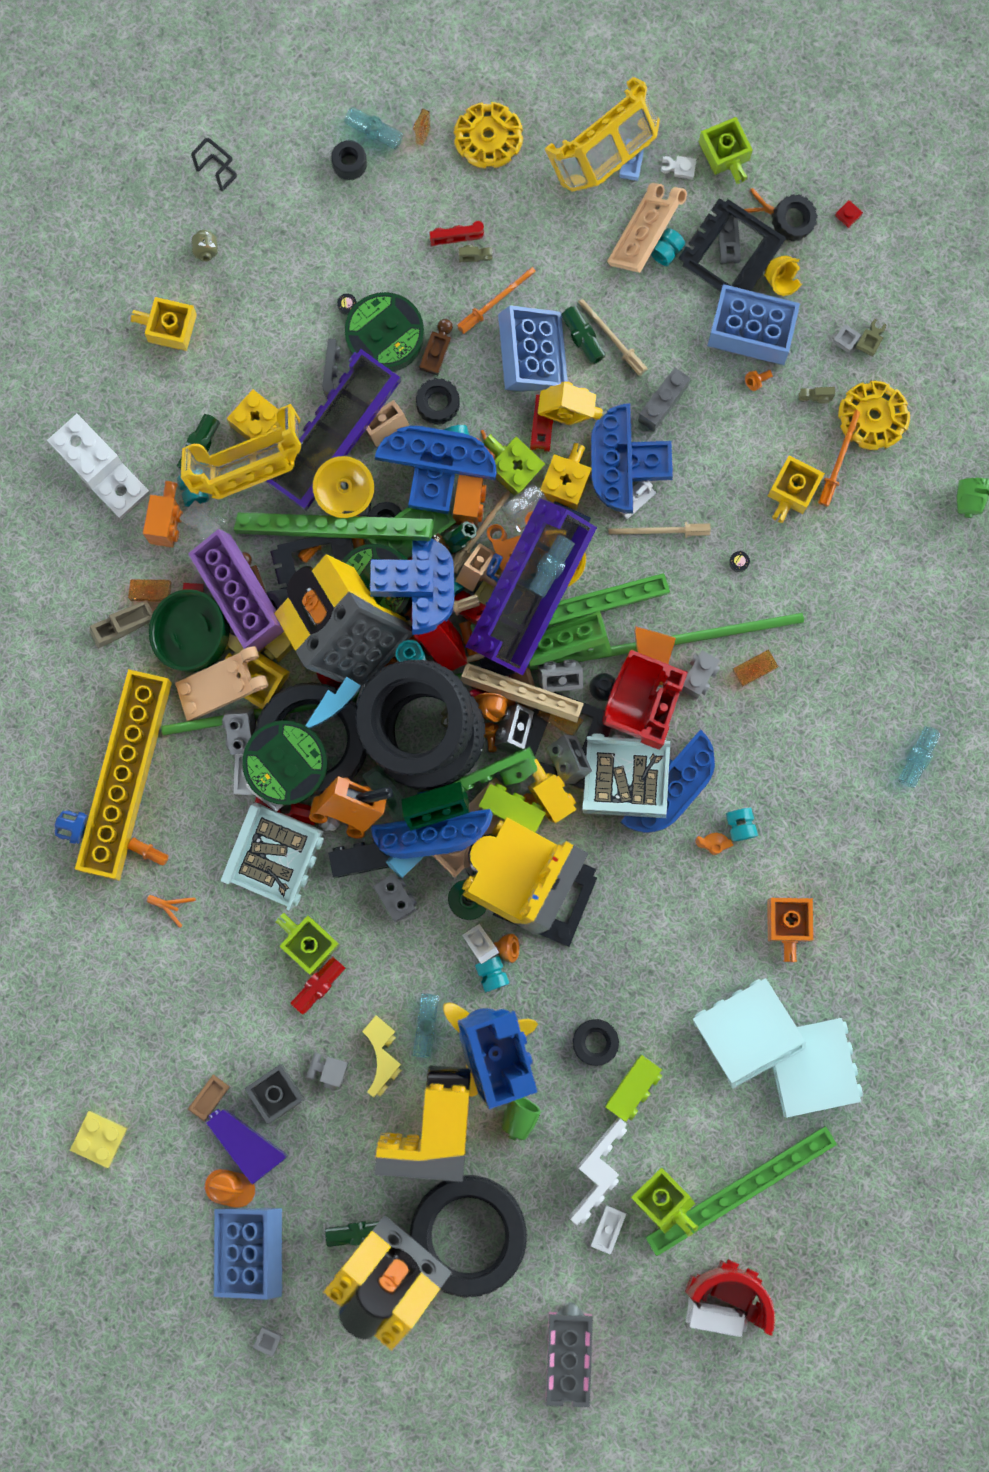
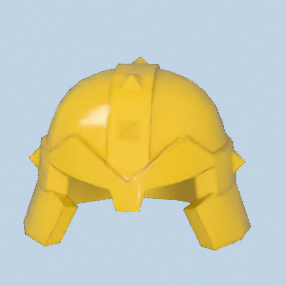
M779 256L771 260L767 266L764 276L778 295H791L802 285L797 278L793 280L797 271L800 270L797 264L800 259L792 258L791 256Z

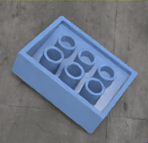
M723 284L707 346L784 365L790 350L800 303Z
M508 306L500 312L498 318L505 390L522 392L545 390L550 386L561 384V382H568L561 312L518 306Z
M282 1208L215 1209L214 1297L248 1299L282 1297Z

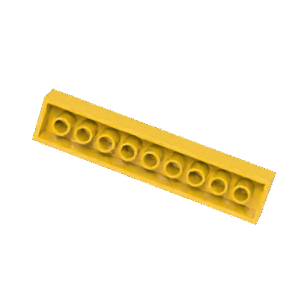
M128 669L75 870L120 881L128 852V844L132 837L172 685L168 678Z

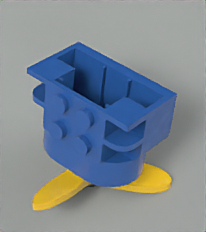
M451 1002L443 1004L445 1017L459 1032L461 1046L467 1063L464 1078L466 1082H470V1097L479 1094L480 1099L487 1108L492 1109L538 1092L530 1066L533 1064V1060L525 1048L527 1044L526 1036L532 1033L538 1026L535 1020H517L515 1011L509 1012L506 1009L481 1008L469 1013L457 1004Z

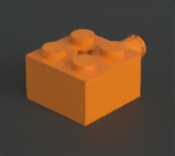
M459 475L453 510V518L456 521L454 525H461L468 521L471 524L474 523L477 528L478 522H482L484 505L481 503H485L487 486L483 485V478Z
M165 481L163 496L150 494L143 535L149 544L173 548L174 542H178L179 530H177L178 523L182 522L183 511H180V506L175 500L178 486L175 482Z
M769 898L767 900L768 941H782L784 943L783 962H797L796 943L813 941V898ZM789 915L792 919H794V922L790 925L789 922L786 921V918L789 917Z

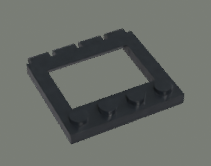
M719 198L711 209L716 216L708 213L700 225V228L705 233L697 230L688 243L694 249L692 250L686 246L678 259L683 262L682 267L719 292H721L723 284L751 291L786 241V238L729 199L725 202ZM731 215L764 237L732 285L699 264Z
M308 537L277 545L278 549L272 550L270 553L273 565L282 564V567L275 568L278 585L286 583L287 587L280 589L290 591L295 597L296 603L304 606L291 553L331 543L334 558L342 561L353 550L350 538Z
M552 692V693H555V694H558V695H561V696L570 698V699H572V700L578 701V700H576V699H573V698H571V697L565 696V695H563V694H560V693H557V692ZM584 703L581 714L593 718L587 736L603 734L604 737H608L611 727L603 724L605 710ZM539 709L532 710L534 712L531 721L533 728L529 729L526 740V747H531L534 756L551 716V713ZM586 736L585 742H584L583 747H582L583 752H584V754H585L586 757H587V736ZM538 761L546 774L558 776L556 767ZM585 777L576 784L569 785L584 790Z
M583 864L574 882L582 884L583 887L568 920V924L554 919L550 929L538 935L570 947L597 880V877L594 876L596 868ZM493 913V916L514 924L513 922L503 918L502 916Z

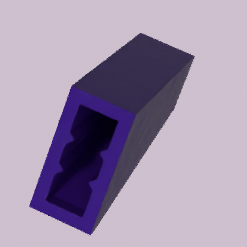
M217 1109L208 1116L210 1120L206 1124L251 1184L256 1183L288 1157L285 1152L228 1110L223 1109L220 1111Z

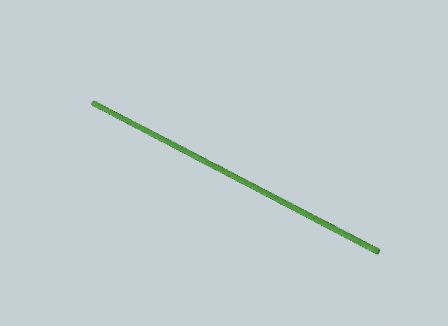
M803 613L673 635L676 638L674 645L804 623ZM636 642L611 646V654L601 653L580 657L573 653L552 660V662L560 663L567 659L584 662L628 654L630 650L637 652ZM528 664L527 668H530V671L538 670V665L530 667V664ZM462 673L453 675H456L459 679H461ZM358 692V693L356 694V696L353 698V701H354V702L357 701L359 692ZM303 705L295 708L288 714L316 709L318 705ZM261 708L254 709L255 720L262 713ZM224 715L161 726L162 734L166 736L222 726Z

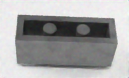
M674 367L640 412L638 421L654 432L688 388L691 378Z

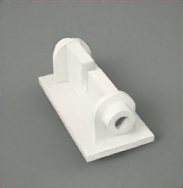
M648 480L646 482L639 481L633 487V514L656 494L652 489V483ZM621 513L626 519L630 518L633 515Z

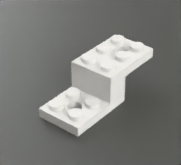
M78 414L73 416L47 440L77 472L80 478L120 519L150 493L121 462L118 455ZM74 438L81 439L79 446L74 447L71 445ZM121 486L126 487L127 491L123 496L116 494L117 488Z
M620 1118L613 1122L577 1165L596 1184L569 1215V1218L576 1225L580 1222L582 1224L585 1223L591 1215L590 1209L594 1205L598 1207L605 1198L603 1195L607 1189L612 1190L619 1181L617 1179L619 1174L600 1159V1156H606L613 1148L611 1143L615 1138L619 1140L626 1133L625 1126L627 1124Z

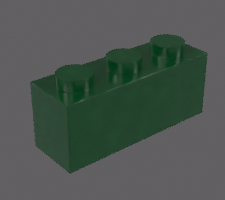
M461 781L401 799L403 818L410 831L470 813L467 793Z

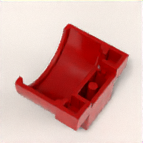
M630 650L611 690L603 716V724L641 739L640 743L660 750L665 743L670 728L669 724L688 672ZM660 682H662L663 688L661 687L658 691H656Z
M727 1259L726 1262L721 1260L718 1268L709 1270L702 1275L697 1274V1277L690 1276L685 1292L692 1300L706 1302L710 1294L746 1311L745 1318H747L748 1322L754 1323L755 1326L763 1329L764 1333L772 1336L775 1326L774 1306L769 1294L761 1285L763 1280L758 1277V1272L749 1268L746 1271L738 1268V1263ZM757 1296L758 1301L756 1302V1304H753V1301Z

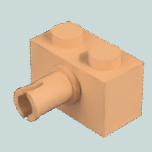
M392 400L381 408L365 432L374 445L378 447L386 436L388 437L399 428L409 426V423L403 411Z
M479 543L463 565L456 582L472 592L480 581H485L491 586L496 587L497 583L486 575L488 565L495 552Z

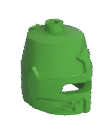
M988 478L959 480L956 495L958 513L965 514V518H972L973 515H981L989 500Z
M525 1097L509 1102L504 1110L502 1129L509 1134L508 1137L512 1140L517 1138L525 1140L535 1127L541 1111Z

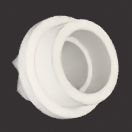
M329 816L326 823H319V826L324 831H334L340 825V821Z

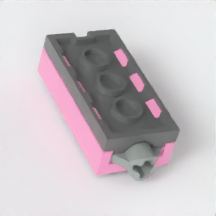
M572 1302L566 1303L558 1312H549L545 1402L546 1406H564V1402H571L572 1407L590 1408L592 1314L583 1313Z

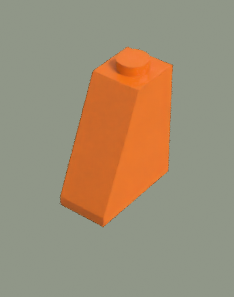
M635 626L634 635L637 652L668 664L676 638Z

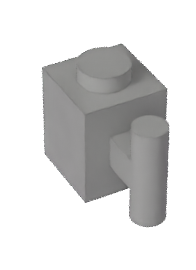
M314 1052L306 1077L315 1079L318 1071L322 1073L320 1081L324 1082L323 1087L335 1090L336 1086L341 1087L349 1063L327 1057L325 1064L320 1063L322 1054Z

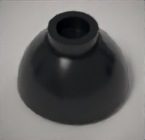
M608 673L595 675L589 684L591 695L599 701H608L615 678Z

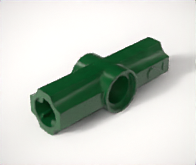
M571 306L561 313L562 319L570 330L573 342L577 348H581L590 365H595L605 358V353L596 340L592 326L585 322L577 307Z
M204 414L195 432L189 435L185 447L191 444H200L208 452L211 447V440L220 425V421L209 414ZM182 456L176 465L179 469H181ZM189 462L188 470L195 471L197 466H193Z
M466 521L442 536V540L439 543L445 546L452 556L465 548L467 543L476 537L477 528L474 523L471 524Z
M361 1221L359 1223H348L346 1226L325 1228L327 1247L348 1244L350 1246L360 1245L379 1221L367 1223L366 1221Z

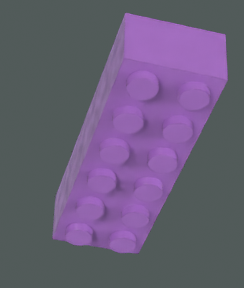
M218 529L188 553L244 649L256 646L259 652L284 632L274 614L276 612L274 606L230 534Z

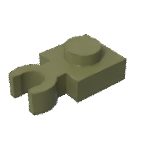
M473 245L459 247V262L493 260L492 247L478 249V247Z
M877 319L872 321L870 330L865 329L856 346V349L874 357L884 338L880 334L886 329L885 323L882 328H876Z
M835 387L800 389L798 393L799 401L812 400L818 401L820 404L829 403L835 396Z

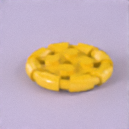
M491 102V104L477 103L465 110L466 113L458 118L454 127V134L456 136L454 143L461 157L468 159V163L484 169L490 166L498 168L508 164L511 158L519 153L524 138L521 135L523 127L518 116L515 113L512 114L505 105ZM484 112H491V116H484ZM485 131H492L494 135L491 138H486L483 133ZM508 132H513L514 135H508ZM469 133V137H463V135ZM504 146L508 147L507 152L503 150ZM472 147L476 150L474 153L470 151ZM486 155H487V156L493 155V158H487V159H486Z
M870 381V383L866 384L863 382L852 387L846 393L845 399H842L840 402L838 419H841L842 425L840 427L845 436L851 423L849 422V417L853 416L856 409L860 411V416L850 440L851 442L858 443V447L867 450H878L881 447L889 448L902 439V434L909 427L910 412L907 410L908 403L898 389L894 390L888 383L881 381ZM871 391L873 394L867 396L866 392ZM884 393L891 397L889 401L882 398ZM853 400L859 402L857 406L852 403ZM894 408H899L900 413L895 414ZM872 410L877 411L880 418H871L869 412ZM892 423L897 426L896 430L891 428ZM859 430L866 434L864 438L857 434ZM882 434L883 439L877 440V435Z

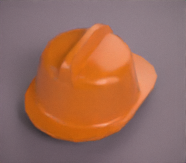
M484 693L474 697L479 705L478 708L481 709L483 718L492 722L500 721L505 715L506 708L516 704L515 701L494 693Z
M218 1169L213 1171L205 1181L207 1196L218 1204L241 1208L248 1205L255 1195L254 1184H251L242 1173Z

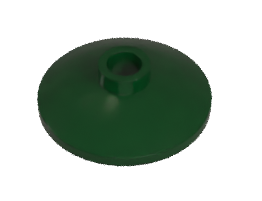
M466 879L456 882L450 889L448 904L451 911L457 917L464 920H474L481 917L487 908L474 901H468L463 896L465 890L462 887Z

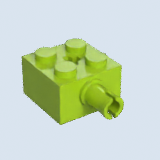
M737 117L702 130L698 142L714 175L730 170L736 184H740L739 180L742 183L746 181L747 175L741 164L750 161L753 149Z
M491 434L482 442L495 455L496 480L514 496L519 494L545 465L517 437L511 439L506 446H502ZM514 463L518 465L516 470L513 469Z
M283 913L280 917L286 923L279 918L275 923L289 935L279 947L312 976L340 944L310 916L307 915L297 925L286 913ZM307 941H309V942H313V941H314L313 946H314L315 948H314L313 950H311V949L306 950V948H307L306 942H307Z
M662 1167L631 1197L664 1234L675 1224L687 1236L693 1235L688 1226L694 1232L698 1229V1226L686 1215L695 1205V1202Z

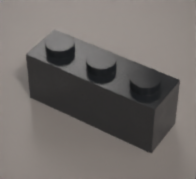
M374 840L373 844L365 845V842L353 844V848L345 849V846L332 848L333 852H328L334 879L390 868L386 863L390 856L384 854Z

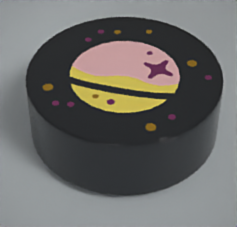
M348 293L342 294L337 300L339 311L345 315H348L357 303L356 298Z
M743 551L734 552L729 559V566L735 572L745 571L750 564L749 556Z

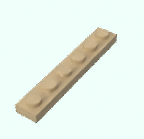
M468 663L460 679L464 684L490 693L499 694L507 699L574 722L578 721L584 704Z

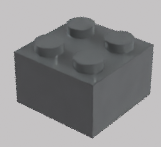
M283 1064L278 1065L244 1088L267 1124L272 1123L306 1100Z

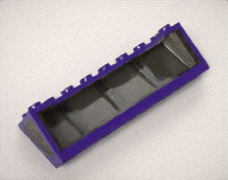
M362 349L358 353L354 352L349 359V372L343 373L338 381L340 384L336 390L332 389L326 397L328 401L324 406L320 405L318 407L314 420L312 422L309 421L303 428V435L301 438L298 437L301 442V449L294 460L292 471L266 481L271 488L305 511L308 510L315 500L313 480L319 467L331 458L347 456L401 382V378Z
M540 498L465 647L523 675L597 527L568 509Z

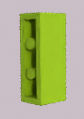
M498 783L495 786L490 784L479 804V808L483 810L491 809L494 816L502 820L508 817L536 833L546 815V812L543 811L544 807L535 802L530 805L524 801L525 797L515 792L513 795L507 793V788Z
M639 1055L604 1107L623 1121L627 1122L628 1119L632 1121L638 1112L636 1107L640 1101L644 1103L649 1097L650 1092L648 1090L651 1085L656 1086L663 1075L660 1074L662 1069L643 1055Z

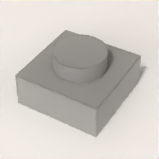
M845 324L834 338L833 343L849 353L861 337V334Z
M262 1327L253 1348L273 1357L282 1335Z

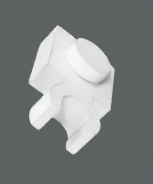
M668 156L663 157L662 162L668 163L669 166H662V173L674 171V177L693 180L696 165L695 158L677 156V160L673 161Z

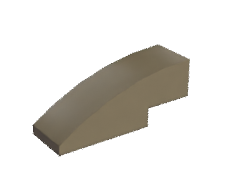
M147 600L113 613L103 621L90 625L89 632L97 648H101L149 623L153 612Z

